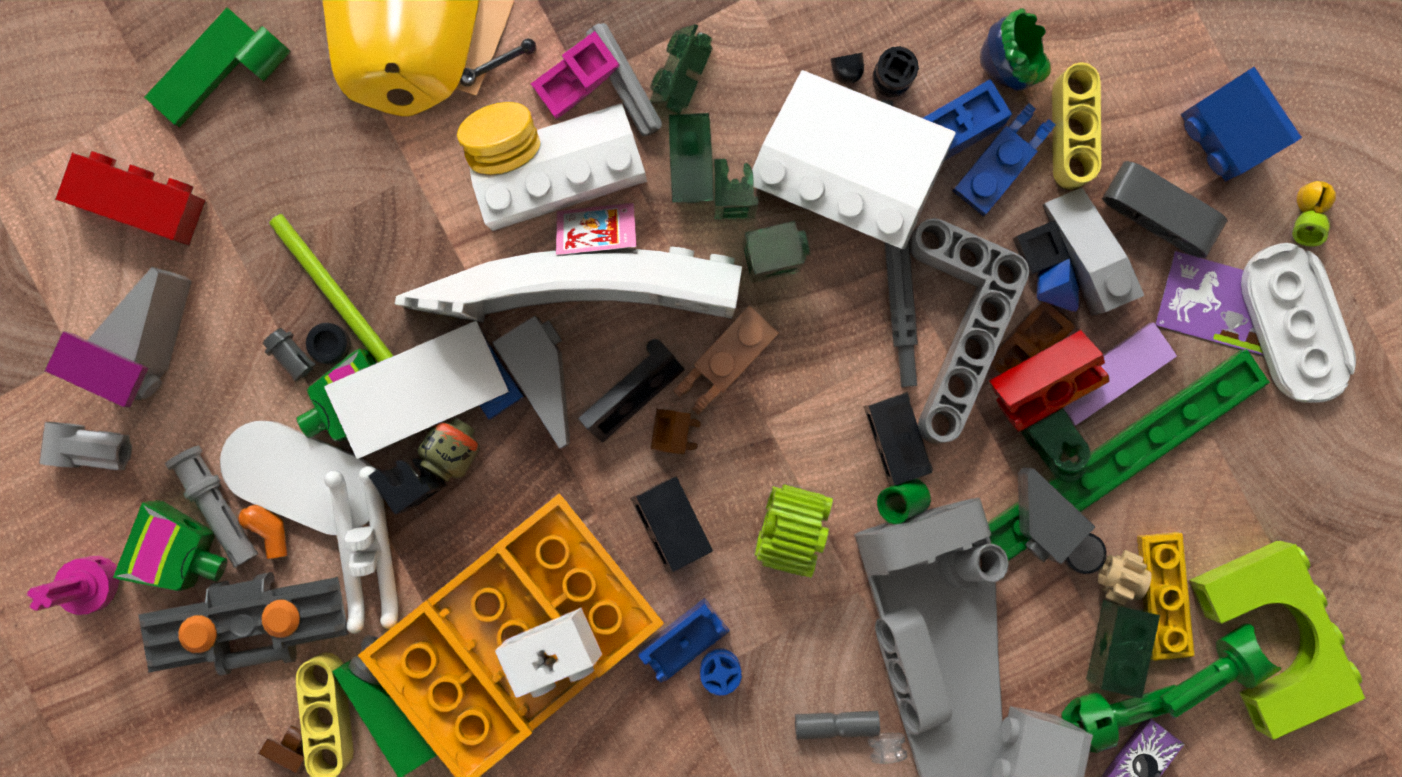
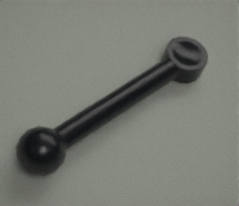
M530 38L524 39L519 47L473 70L464 68L460 83L464 86H472L476 81V77L522 54H533L537 47L535 41Z

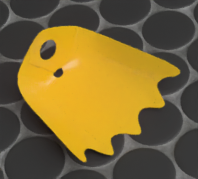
M322 0L332 71L341 91L350 100L388 114L408 117L421 113L451 96L456 89L466 64L479 0ZM388 63H395L400 71L387 73L385 72V67ZM392 89H404L413 95L414 100L408 105H396L388 100L387 93Z

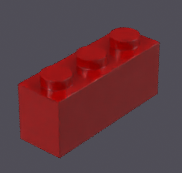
M94 151L90 152L89 158L75 153L71 154L55 200L176 242L190 245L206 201L192 194L194 186L172 178H168L166 185L153 181L155 173L131 164L128 171H124L114 167L116 159Z

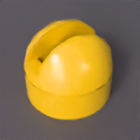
M1323 181L1308 183L1301 187L1297 194V204L1302 212L1314 210L1315 213L1321 214L1328 211L1336 201V192L1333 186ZM1323 192V198L1320 207L1316 206V204L1318 203Z

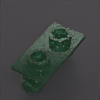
M693 24L675 31L670 38L666 49L669 57L664 68L661 67L656 72L650 85V90L653 91L650 98L651 104L667 101L665 108L676 114H681L683 108H688L698 81L687 76L686 72L690 70L701 75L713 50V47L710 45L712 38L709 35L698 32L695 36L698 25Z

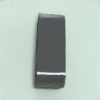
M1130 161L1123 162L1102 197L1103 202L1115 211L1185 253L1198 258L1207 257L1228 222L1227 218L1216 209L1142 165Z

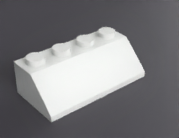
M622 103L537 130L540 137V147L537 153L527 163L512 171L487 175L475 172L469 167L472 185L484 223L492 231L647 182L642 161Z

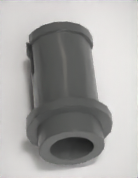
M279 328L263 341L262 344L267 348L265 353L268 356L273 355L292 376V379L295 382L299 381L301 377L303 378L311 372L316 364L292 340L294 335L291 331L286 333L283 328Z

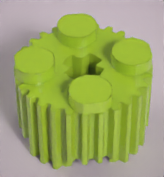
M785 484L782 485V488L773 486L766 505L767 512L762 531H759L754 553L757 556V560L762 561V566L812 578L817 563V554H814V552L823 553L829 529L822 527V520H828L833 498Z

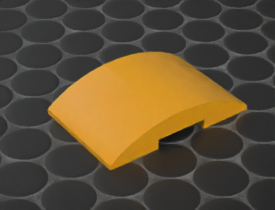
M559 493L358 656L454 777H480L530 736L535 728L594 679L600 678L664 625V622ZM582 608L602 652V655L593 666L594 671L577 681L571 682L569 677L556 681V687L541 696L532 697L531 693H527L516 698L495 650L508 638ZM546 652L544 653L546 659L554 657L556 661L558 660L556 654L548 656Z

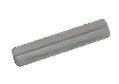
M605 23L596 24L586 32V37L596 31L619 63L620 67L609 76V79L640 134L648 136L655 133L662 127L659 116L609 27Z

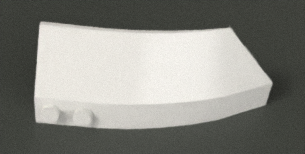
M670 247L669 253L627 248L556 255V251L537 252L486 262L396 296L395 305L407 309L483 323L485 314L525 306L569 301L645 303L732 319L737 302L742 266L734 265L735 259L724 255L711 254L710 260L694 258V251L680 247Z

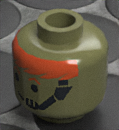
M454 418L451 424L442 421L433 425L417 450L419 457L423 460L420 466L446 482L451 477L457 479L463 477L480 451L479 443L472 437L475 429L457 418Z

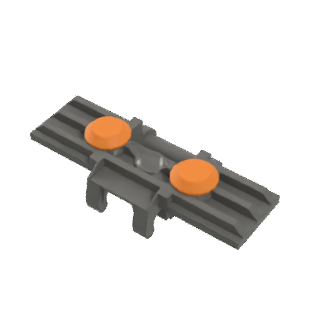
M273 572L256 575L251 581L230 584L227 580L212 583L206 589L205 602L139 614L148 672L214 661L217 674L222 676L230 674L232 669L279 660H283L284 663L295 662L297 657L296 645L349 634L346 627L347 622L339 579L334 577L270 589V585L275 581ZM269 633L272 637L273 645L232 653L230 651L229 640Z

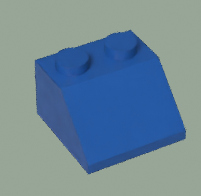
M1255 67L1247 70L1180 114L1185 121L1184 127L1186 132L1194 141L1200 143L1208 155L1207 162L1214 173L1222 176L1224 181L1243 174L1302 138Z

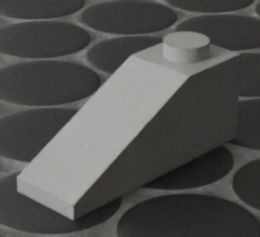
M1082 187L1043 204L1050 222L1055 220L1070 256L1079 289L1091 316L1110 311L1145 296L1128 256Z
M533 316L492 343L560 449L571 444L562 353L556 345L562 339L550 320L542 323L538 317Z

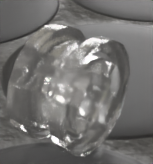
M882 733L880 736H871L867 739L868 745L874 749L870 754V760L873 763H895L908 757L907 751L902 749V744L905 742L904 734Z

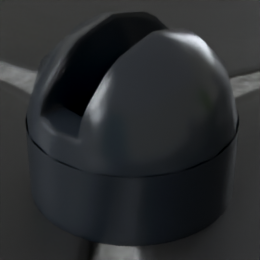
M863 52L830 59L833 74L840 83H855L864 74Z

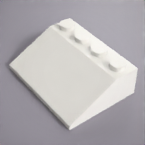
M802 70L761 147L747 184L893 246L906 249L956 132Z

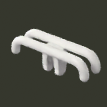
M372 466L362 468L359 473V479L364 484L370 523L368 527L353 528L347 486L341 472L330 471L324 477L325 485L329 487L347 598L348 620L346 627L352 634H357L363 629L365 620L364 598L360 577L373 573L375 569L377 571L381 599L380 623L385 629H391L397 624L398 620L397 591L382 495L368 477V475L376 470Z

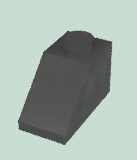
M1023 467L1018 472L1020 532L1029 540L1025 547L1042 562L1049 559L1062 564L1093 531L1095 526L1035 469Z

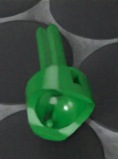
M1244 623L1217 640L1218 660L1159 697L1163 702L1161 703L1163 709L1168 711L1172 718H1177L1234 680L1252 689L1281 670V667H1277L1270 662L1263 654L1257 643L1254 626Z
M1173 684L1112 704H1108L1106 699L1099 693H1089L1073 699L1065 707L1061 717L1079 727L1077 721L1082 720L1084 727L1081 729L1093 735L1089 752H1102L1118 745L1120 728L1169 713L1163 709L1161 705L1163 702L1159 697L1176 687V685Z

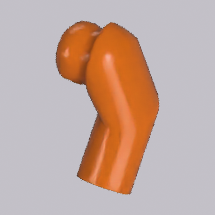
M258 505L248 506L239 513L238 521L240 526L264 538L267 559L288 556L284 523L280 516Z

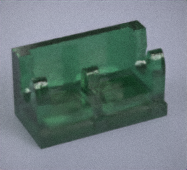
M714 159V219L755 218L758 208V197H754L753 170L748 163L744 164V177H742L739 184V180L736 178L732 179L731 182L728 180L729 168L727 160Z

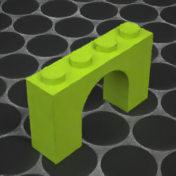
M1278 540L1189 580L1205 618L1222 624L1253 609L1271 603L1282 604L1294 616L1300 631V646L1293 663L1281 674L1260 683L1252 689L1248 688L1239 692L1255 729L1273 740L1366 699L1359 685L1362 683L1361 674L1357 667L1348 660L1342 647L1345 645L1344 637L1339 628L1330 621L1325 610L1328 606L1327 599L1322 590L1313 583L1308 572L1310 569L1308 557L1296 544Z

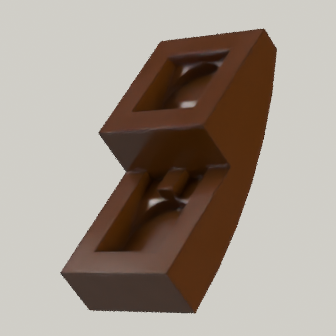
M1040 301L999 345L991 366L1002 374L1062 341L1076 326L1057 307Z

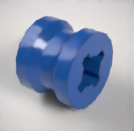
M717 648L709 651L703 657L700 665V677L704 688L710 693L719 696L732 693L739 686L742 678L741 666L737 656L732 651Z

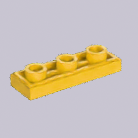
M1173 532L1137 536L1139 556L1143 557L1142 563L1147 565L1145 570L1150 571L1152 575L1148 591L1143 597L1149 658L1155 661L1195 657L1183 533ZM1170 590L1171 598L1165 603L1163 599L1164 594Z

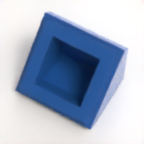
M1070 259L1041 270L1037 276V299L1076 312L1079 307V284Z

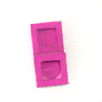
M596 31L562 54V61L530 83L556 120L582 101L620 67Z

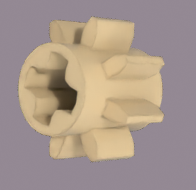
M1124 550L1121 556L1109 555L1106 558L1098 574V583L1103 585V590L1107 592L1105 598L1125 605L1127 599L1133 601L1134 599L1140 600L1144 597L1150 586L1152 575L1150 571L1145 570L1147 565L1142 563L1143 557Z

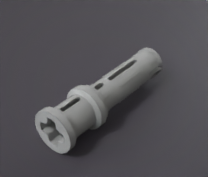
M197 445L174 456L165 465L168 470L173 469L186 490L183 493L186 500L189 499L190 502L195 501L235 568L258 555V552L247 538L231 508L224 500L223 495L218 489L221 486L219 483L221 480L218 475L212 476L200 456L202 449Z

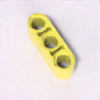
M1083 62L1075 63L1065 70L1056 79L1052 88V122L1056 124L1052 130L1053 175L1058 185L1069 190L1078 189L1094 179L1101 169V81L1095 67ZM1069 78L1080 81L1083 86V94H1076L1070 89L1068 84ZM1072 118L1081 122L1084 129L1082 136L1076 135L1071 131L1069 119ZM1070 159H1076L1081 162L1084 167L1083 177H1078L1071 172L1069 167Z
M327 652L318 654L299 667L296 673L304 761L307 773L311 777H337L350 764L354 753L348 696L332 672L340 667L343 662L337 655ZM315 665L321 666L327 671V684L320 683L314 678L313 668ZM319 707L326 708L331 712L333 717L332 725L325 724L319 719ZM323 749H328L336 755L338 760L336 766L329 765L324 761L322 756Z

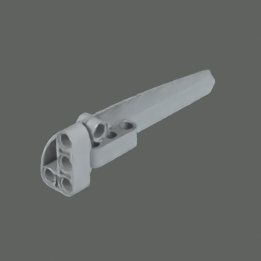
M972 498L929 509L903 523L891 524L886 522L854 535L880 617L875 622L876 636L919 777H992L993 764L999 758L1002 746L1001 726L1003 721L998 656L996 582L1005 576L1009 564L1005 551L1000 546L991 544L989 537L991 531L980 498ZM980 558L982 559V568H981V569H980V566H979V560H980Z

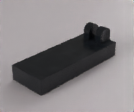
M653 339L649 341L646 349L650 355L578 418L602 443L685 370L660 340Z

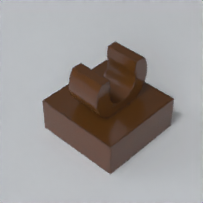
M656 408L650 449L685 455V450L697 449V443L687 441L689 427H701V422L690 418L691 413Z
M292 725L284 735L281 744L267 738L258 753L296 774L302 775L306 768L304 756L298 753L303 747L301 730Z

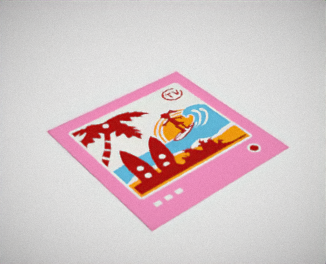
M634 203L557 211L556 255L636 247Z

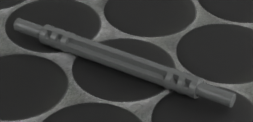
M892 100L880 101L890 106H893ZM885 242L893 347H898L901 387L917 386L914 345H918L910 245L908 242L906 249H901Z

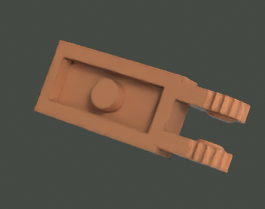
M749 305L693 365L695 368L673 392L681 397L694 386V382L703 374L713 386L694 403L692 410L699 415L720 392L724 393L779 332Z

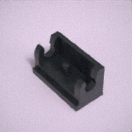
M908 392L864 406L889 484L895 486L932 473L933 468L919 433Z
M413 459L415 467L420 470V478L413 468L402 460L396 461L397 466L390 470L382 471L377 469L368 475L395 515L415 509L447 486L444 480H438L435 475L420 466L423 461L422 459Z
M677 476L630 498L667 572H674L713 552Z

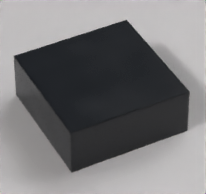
M1055 220L1013 238L1020 256L1028 263L1029 275L1070 259Z

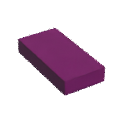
M63 331L45 372L122 407L130 408L149 368L71 332Z

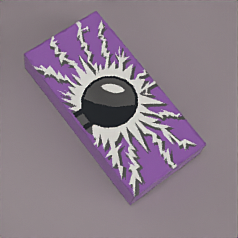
M1154 720L1142 721L1101 777H1160L1184 746V743Z

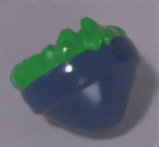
M1020 8L1011 12L1008 16L1002 17L990 27L988 36L981 48L980 63L987 75L997 83L1010 87L1015 91L1027 90L1035 84L1046 80L1051 73V64L1044 53L1042 37L1046 34V29L1042 25L1035 24L1038 20L1036 15L1027 13L1025 9Z

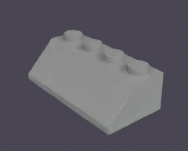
M1010 706L1008 717L1002 722V746L999 758L993 764L992 777H1084L1093 735L1056 715Z

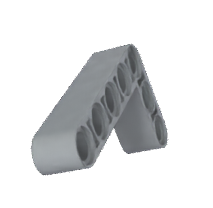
M932 218L922 222L913 231L909 240L910 253L918 261L976 286L918 422L919 433L923 439L930 443L939 444L953 441L962 432L1028 280L1029 267L1026 260L1019 254L946 221ZM922 232H931L936 235L939 241L938 249L932 250L924 246L921 240ZM960 249H969L974 253L976 257L974 267L966 266L962 263L959 256ZM999 265L1007 266L1012 271L1013 282L1011 284L1004 283L998 277L997 270ZM983 302H989L997 309V319L995 322L988 321L982 315L981 306ZM967 339H973L981 346V356L978 360L972 359L966 354L964 346ZM951 376L959 377L965 384V393L961 398L955 397L949 391L948 382ZM936 413L944 415L949 422V429L944 436L938 435L932 429L931 422Z

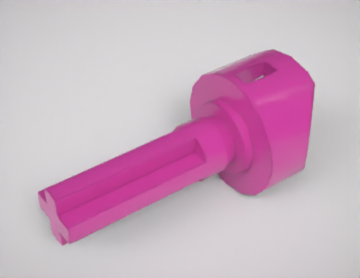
M102 556L74 559L59 569L52 583L29 589L26 596L33 599L29 607L32 610L39 611L60 605L65 611L75 615L90 614L102 610L110 604L118 590L120 580L113 577L117 565L110 559Z

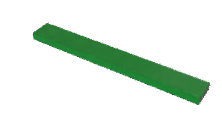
M1242 349L1047 482L1081 512L1270 382L1249 351ZM1018 501L988 521L991 531L989 536L991 544L1000 546L1005 551L1008 561L1027 549L1025 544L1029 541L1020 532Z

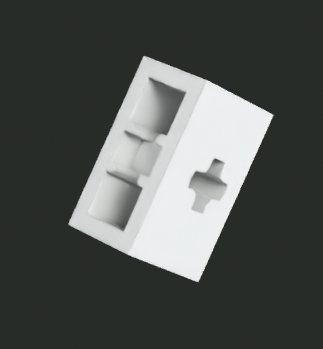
M582 608L508 638L495 650L516 698L527 693H531L532 697L541 696L554 689L556 681L569 677L571 682L582 679L594 671L593 666L602 655ZM546 652L548 656L556 654L558 660L556 661L554 657L546 659L544 653Z

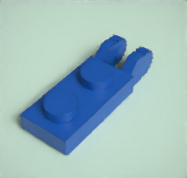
M1030 103L1024 107L1009 127L1005 126L952 190L982 216H985L1031 161L1038 152L1036 148L1056 125L1049 119L1043 122L1028 143L1016 134L1033 116L1036 108Z

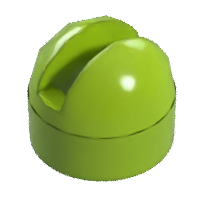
M1314 210L1303 212L1294 223L1292 236L1301 245L1309 247L1319 246L1325 243L1330 230L1329 220L1325 214L1315 213ZM1307 226H1313L1311 231L1305 228Z

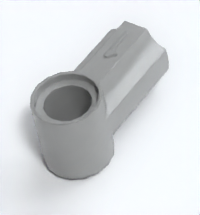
M45 422L39 464L78 468L81 465L125 470V466L131 458L132 444L130 443L129 435L86 430V426L77 424Z

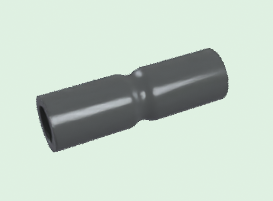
M878 711L841 712L839 714H795L796 739H823L836 736L844 738L880 736Z

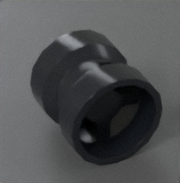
M901 46L891 47L883 52L872 74L873 85L880 94L887 97H899L910 88L919 70L915 54L908 48Z

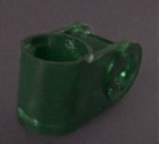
M1063 408L1020 431L1027 443L1039 454L1058 480L1074 482L1084 476L1090 459V448L1074 427ZM1065 453L1069 458L1076 455L1078 457L1076 464L1071 460L1062 462V455Z

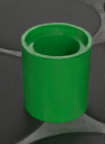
M261 25L234 56L257 77L265 81L291 51Z
M916 478L895 486L892 485L879 493L877 498L878 511L881 517L888 523H903L922 514L929 508L931 502L930 491L921 480Z

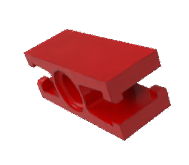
M1080 330L989 380L993 392L999 397L996 399L998 407L1014 428L1020 432L1109 383L1110 379L1108 373L1101 367V365L1105 364L1103 354Z

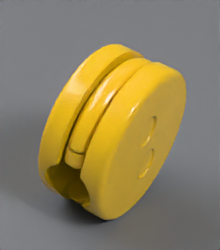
M502 102L483 107L469 115L461 123L457 131V139L460 146L463 147L469 167L481 174L494 175L512 171L532 159L540 147V137L534 126L529 109L515 102Z

